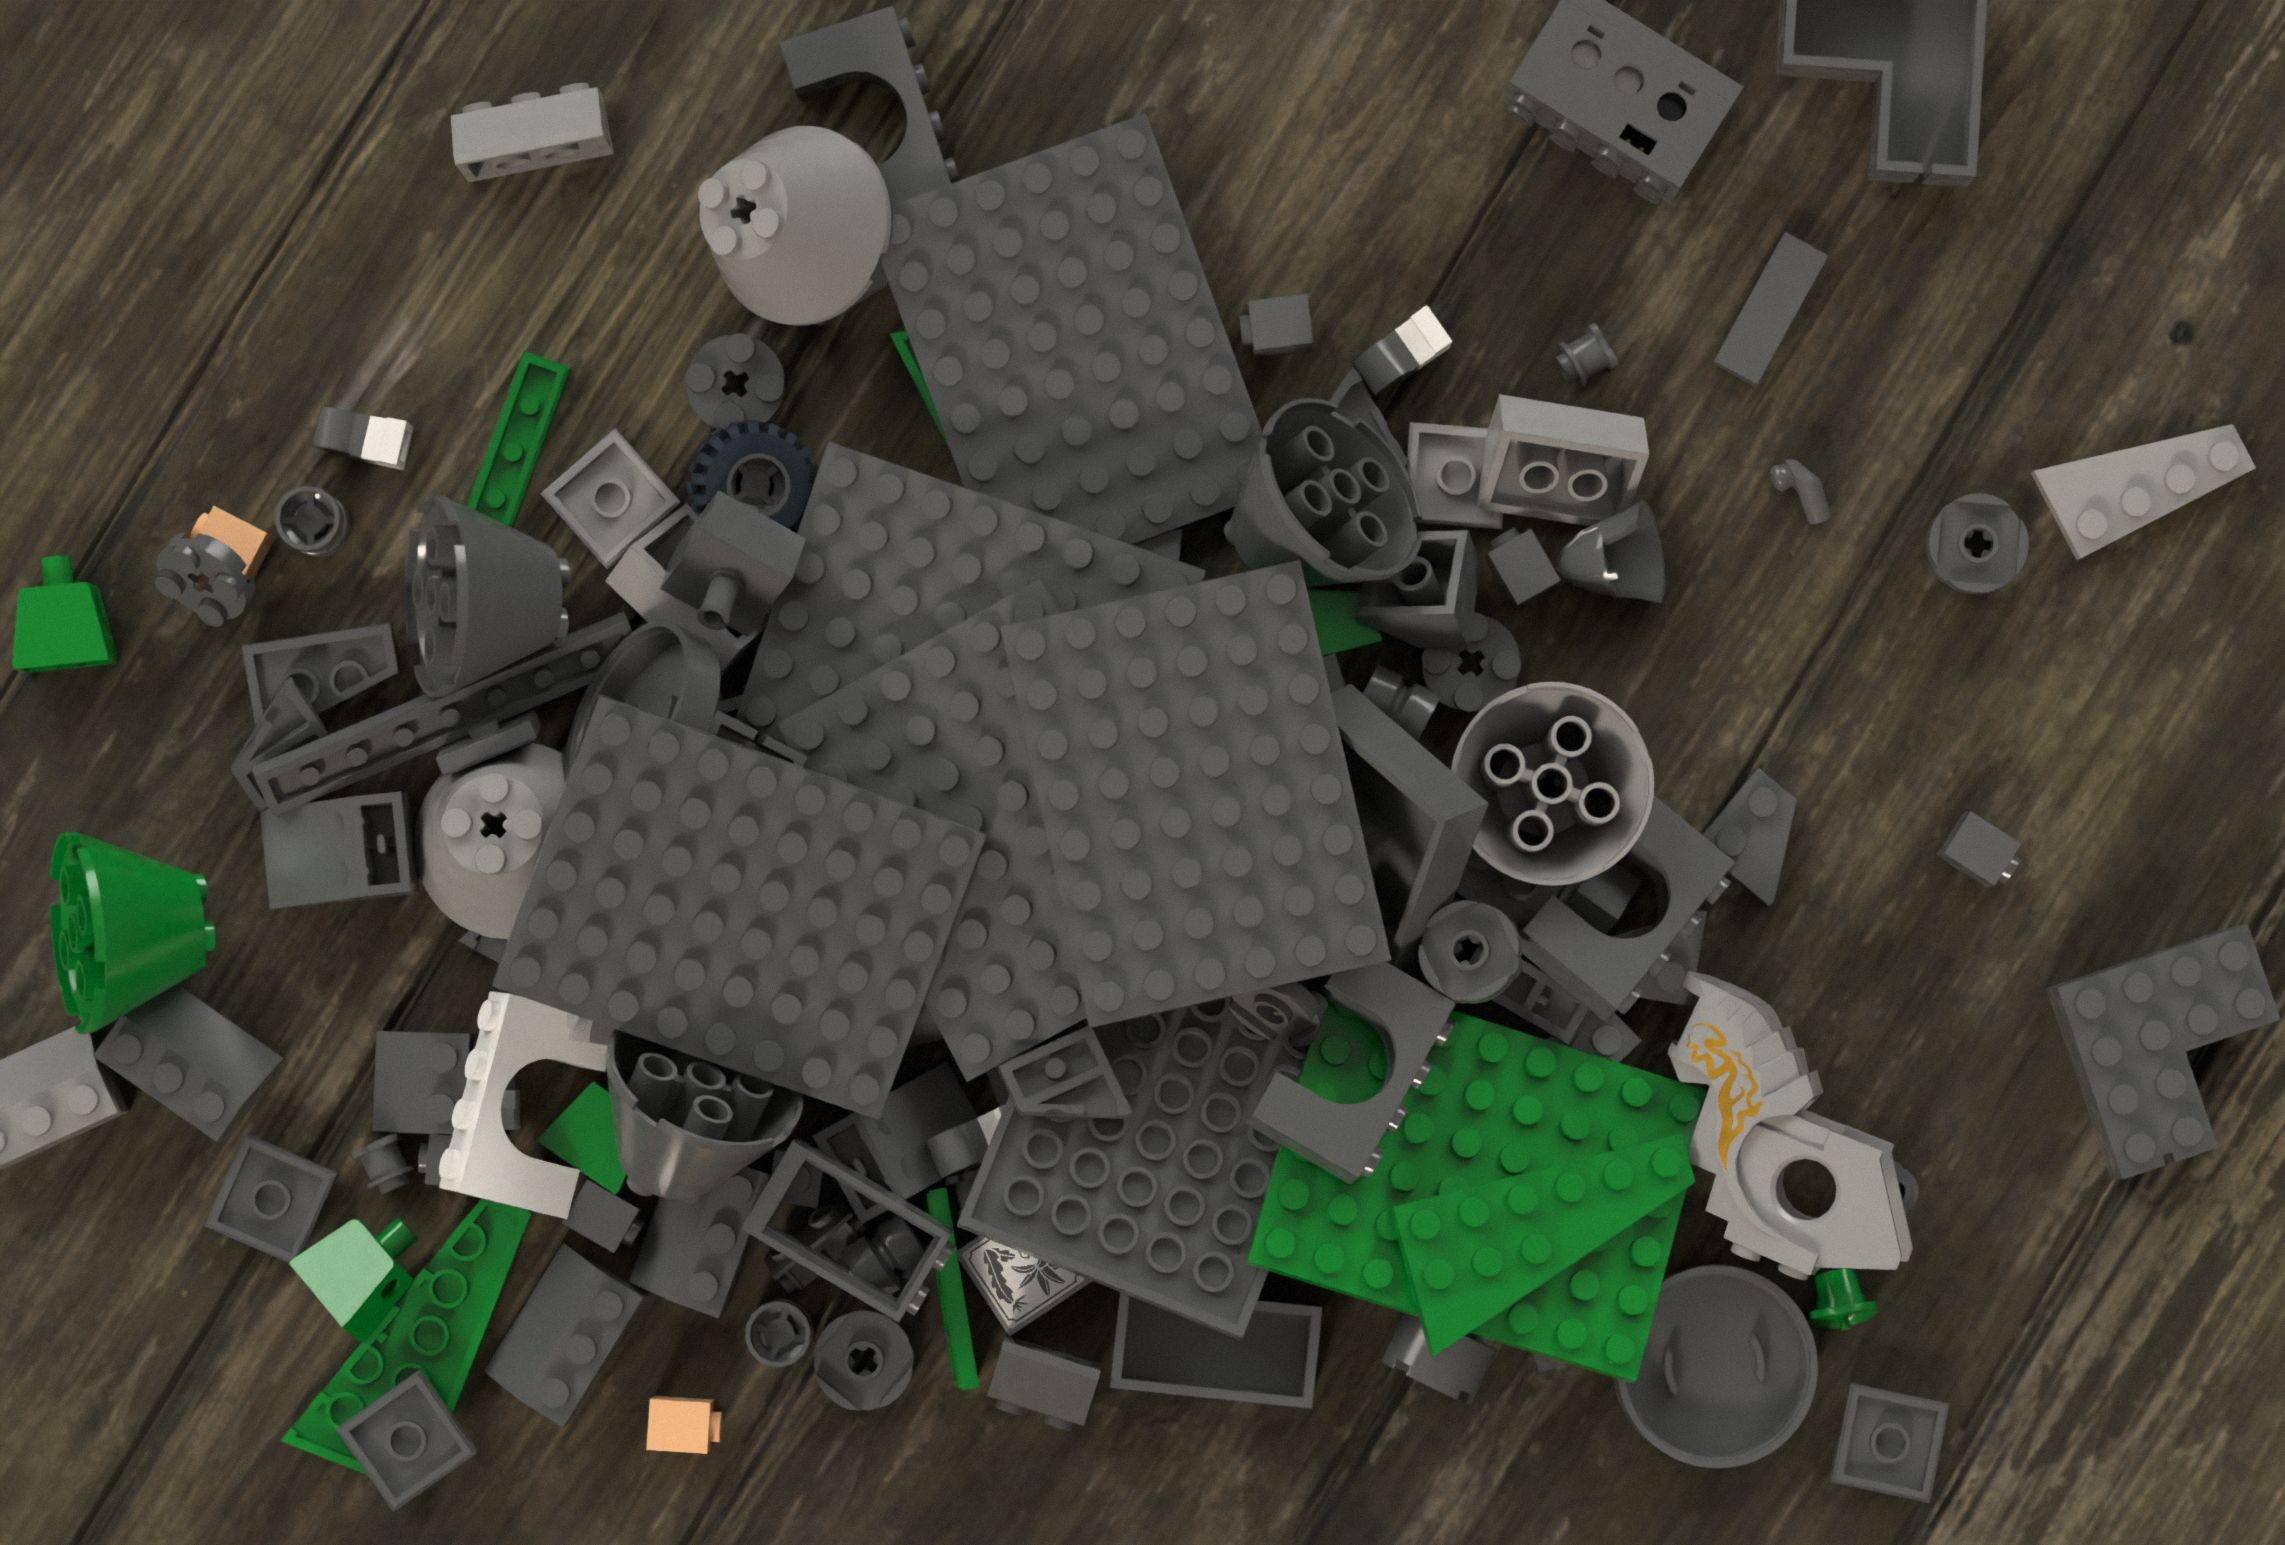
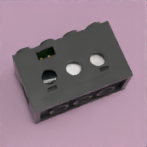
M1560 0L1509 81L1502 102L1509 105L1507 112L1518 121L1528 126H1532L1536 122L1551 131L1549 138L1563 149L1574 152L1578 148L1593 157L1591 164L1600 172L1612 178H1617L1618 174L1636 184L1633 190L1645 200L1657 205L1662 200L1670 205L1744 86L1605 0Z

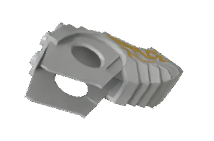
M1687 971L1682 986L1700 998L1680 1040H1672L1667 1054L1671 1059L1680 1082L1701 1083L1710 1086L1687 1154L1691 1164L1716 1174L1705 1211L1729 1221L1723 1238L1733 1242L1731 1251L1736 1255L1753 1261H1759L1761 1255L1780 1263L1778 1267L1780 1272L1800 1280H1807L1808 1275H1815L1816 1271L1821 1268L1897 1270L1900 1261L1908 1262L1913 1245L1892 1155L1895 1144L1808 1111L1807 1109L1823 1093V1088L1817 1070L1809 1073L1804 1048L1796 1046L1790 1026L1783 1028L1770 1004H1767L1760 997L1749 991L1710 975ZM1802 1159L1817 1161L1827 1167L1834 1177L1836 1185L1835 1201L1829 1211L1819 1218L1805 1216L1796 1210L1786 1198L1783 1187L1784 1172L1786 1167L1793 1161Z

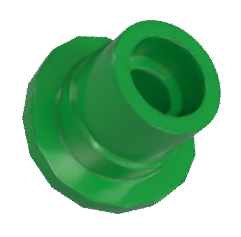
M1855 1269L1832 1270L1814 1277L1818 1302L1816 1303L1817 1310L1810 1311L1807 1314L1810 1325L1817 1328L1841 1329V1331L1851 1329V1326L1866 1321L1877 1313V1303L1875 1301H1865Z

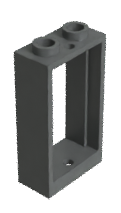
M797 1136L791 1142L741 1227L743 1231L897 1322H900L906 1311L915 1316L930 1290L922 1285L923 1281L932 1267L941 1272L956 1245L948 1241L953 1228ZM805 1161L934 1236L898 1298L769 1223Z

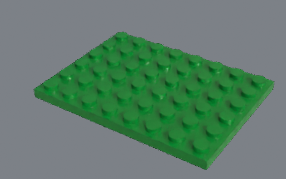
M1325 998L1328 1002V1008L1324 1013V1023L1314 1041L1307 1045L1297 1083L1334 1103L1356 1104L1367 1101L1379 1092L1386 1077L1387 1054L1384 1044L1378 1033L1366 1021ZM1452 1010L1449 1017L1456 1020V1023L1444 1044L1440 1047L1434 1043L1425 1060L1430 1062L1432 1066L1419 1089L1415 1090L1409 1087L1401 1104L1408 1107L1406 1114L1393 1134L1385 1130L1377 1145V1148L1384 1152L1369 1178L1361 1174L1350 1185L1279 1143L1245 1264L1419 1317L1389 1209L1394 1206L1682 1133L1688 1152L1708 1090ZM1687 1188L1470 1333L1622 1381L1636 1382Z

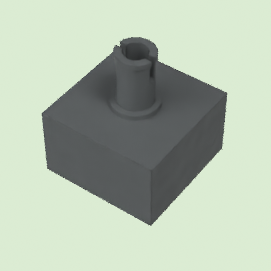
M718 490L675 548L660 589L698 610V620L706 628L722 630L729 626L748 637L792 580L806 538Z

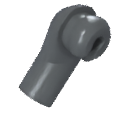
M1784 459L1783 464L1775 465L1770 469V478L1777 490L1785 491L1793 487L1799 494L1808 524H1818L1832 517L1820 479L1796 459Z

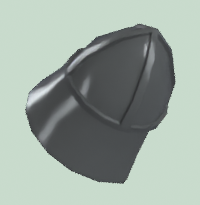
M1643 500L1623 512L1600 520L1599 523L1581 530L1562 548L1554 567L1555 571L1571 585L1596 595H1608L1613 598L1643 599L1662 603L1665 597L1666 577L1661 539L1653 512L1648 503Z

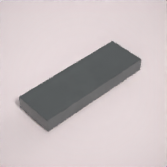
M1784 232L1712 364L1756 387L1828 255L1793 235Z

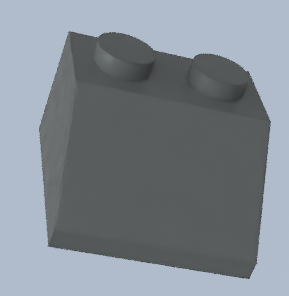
M1468 530L1417 531L1416 540L1420 539L1422 542L1418 554L1411 564L1392 577L1363 581L1357 618L1366 625L1418 648L1468 647L1482 566Z
M376 1031L373 1131L453 1134L452 1114L456 1103L462 1098L467 1081L465 1064L468 1055L473 1050L474 1039L478 1037V1034Z
M1006 1335L987 1396L997 1399L994 1406L997 1409L1023 1416L1025 1408L1044 1413L1043 1423L1071 1431L1074 1423L1084 1426L1100 1377L1102 1364Z

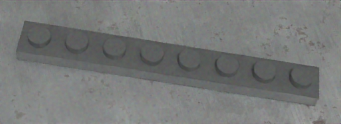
M623 611L566 635L565 638L554 640L551 645L447 696L431 697L425 694L251 767L254 778L274 817L469 735L468 729L479 723L493 718L500 722L590 684L611 652L633 631Z

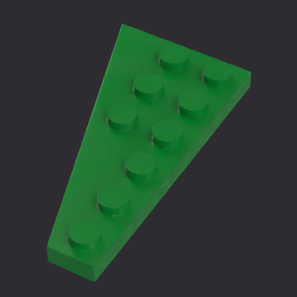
M1682 1133L1394 1206L1389 1209L1430 1358L1436 1356L1694 1184L1696 1181Z
M481 1198L445 1241L446 1243L416 1276L409 1288L372 1333L356 1348L343 1364V1367L317 1395L308 1409L280 1441L366 1474L336 1431V1428L420 1369H422L454 1415L534 1212Z

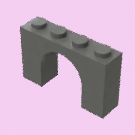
M893 6L779 42L798 99L845 83L865 81L888 89L901 102L907 115L904 139L898 150L888 160L877 166L885 181L890 205L960 181L953 157L943 160L937 142L946 139L938 111L928 113L922 96L931 92L923 65L921 63L912 66L907 48L916 44L908 19L904 17L897 20Z
M1656 796L1653 797L1649 818L1640 837L1625 855L1646 874L1655 890L1657 915L1651 931L1640 937L1630 939L1614 938L1605 935L1589 925L1552 894L1519 933L1522 942V954L1603 1021L1616 1010L1624 1015L1643 992L1636 986L1646 972L1653 978L1658 974L1672 956L1666 950L1667 946L1675 936L1684 941L1702 919L1695 911L1704 900L1712 905L1731 883L1724 875L1735 862Z
M1388 962L1330 974L1318 992L1325 998L1366 1021L1380 1036L1387 1054V1072L1379 1092L1373 1098L1361 1103L1339 1104L1318 1096L1283 1074L1276 1072L1268 1080L1245 1121V1124L1350 1185L1361 1174L1369 1178L1376 1168L1384 1152L1377 1148L1385 1130L1393 1134L1401 1123L1408 1107L1401 1104L1409 1087L1415 1090L1419 1089L1432 1066L1430 1062L1425 1060L1434 1043L1441 1047L1456 1023V1020L1449 1017L1456 1002Z

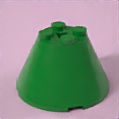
M75 831L62 832L58 835L54 844L50 866V880L59 879V904L49 905L54 962L66 1013L68 1016L78 1015L82 1024L75 1025V1030L79 1034H89L98 1031L200 971L205 966V951H213L215 948V930L211 920H204L202 904L206 903L207 885L203 874H192L189 871Z

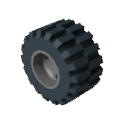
M756 420L728 423V427L724 429L717 428L710 433L711 438L706 443L701 442L695 450L699 454L695 462L690 461L688 471L692 472L691 482H687V492L692 494L694 502H691V506L694 512L700 515L719 490L793 532L798 533L815 482L814 476L818 473L817 465L810 461L809 456L812 454L807 446L801 444L797 440L798 437L790 431L784 430L777 425Z

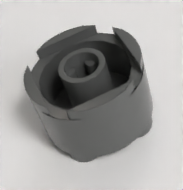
M1402 1313L1380 1361L1391 1368L1395 1366L1407 1372L1406 1375L1454 1399L1459 1398L1466 1404L1471 1405L1497 1349L1492 1347L1495 1341L1469 1333L1436 1356L1430 1358L1420 1318Z

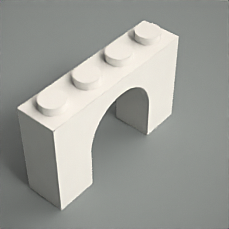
M490 991L488 1000L482 1004L479 1010L477 1024L480 1031L475 1049L470 1052L466 1060L465 1076L467 1081L464 1093L453 1110L452 1125L454 1131L450 1147L444 1151L440 1160L439 1175L441 1181L439 1188L568 1219L580 1170L535 1159L520 1152L510 1142L504 1131L501 1119L502 1098L512 1077L521 1068L537 1060L550 1059L583 1069L605 1072L607 1046L568 1040L570 1029L567 1026V1012L517 995Z

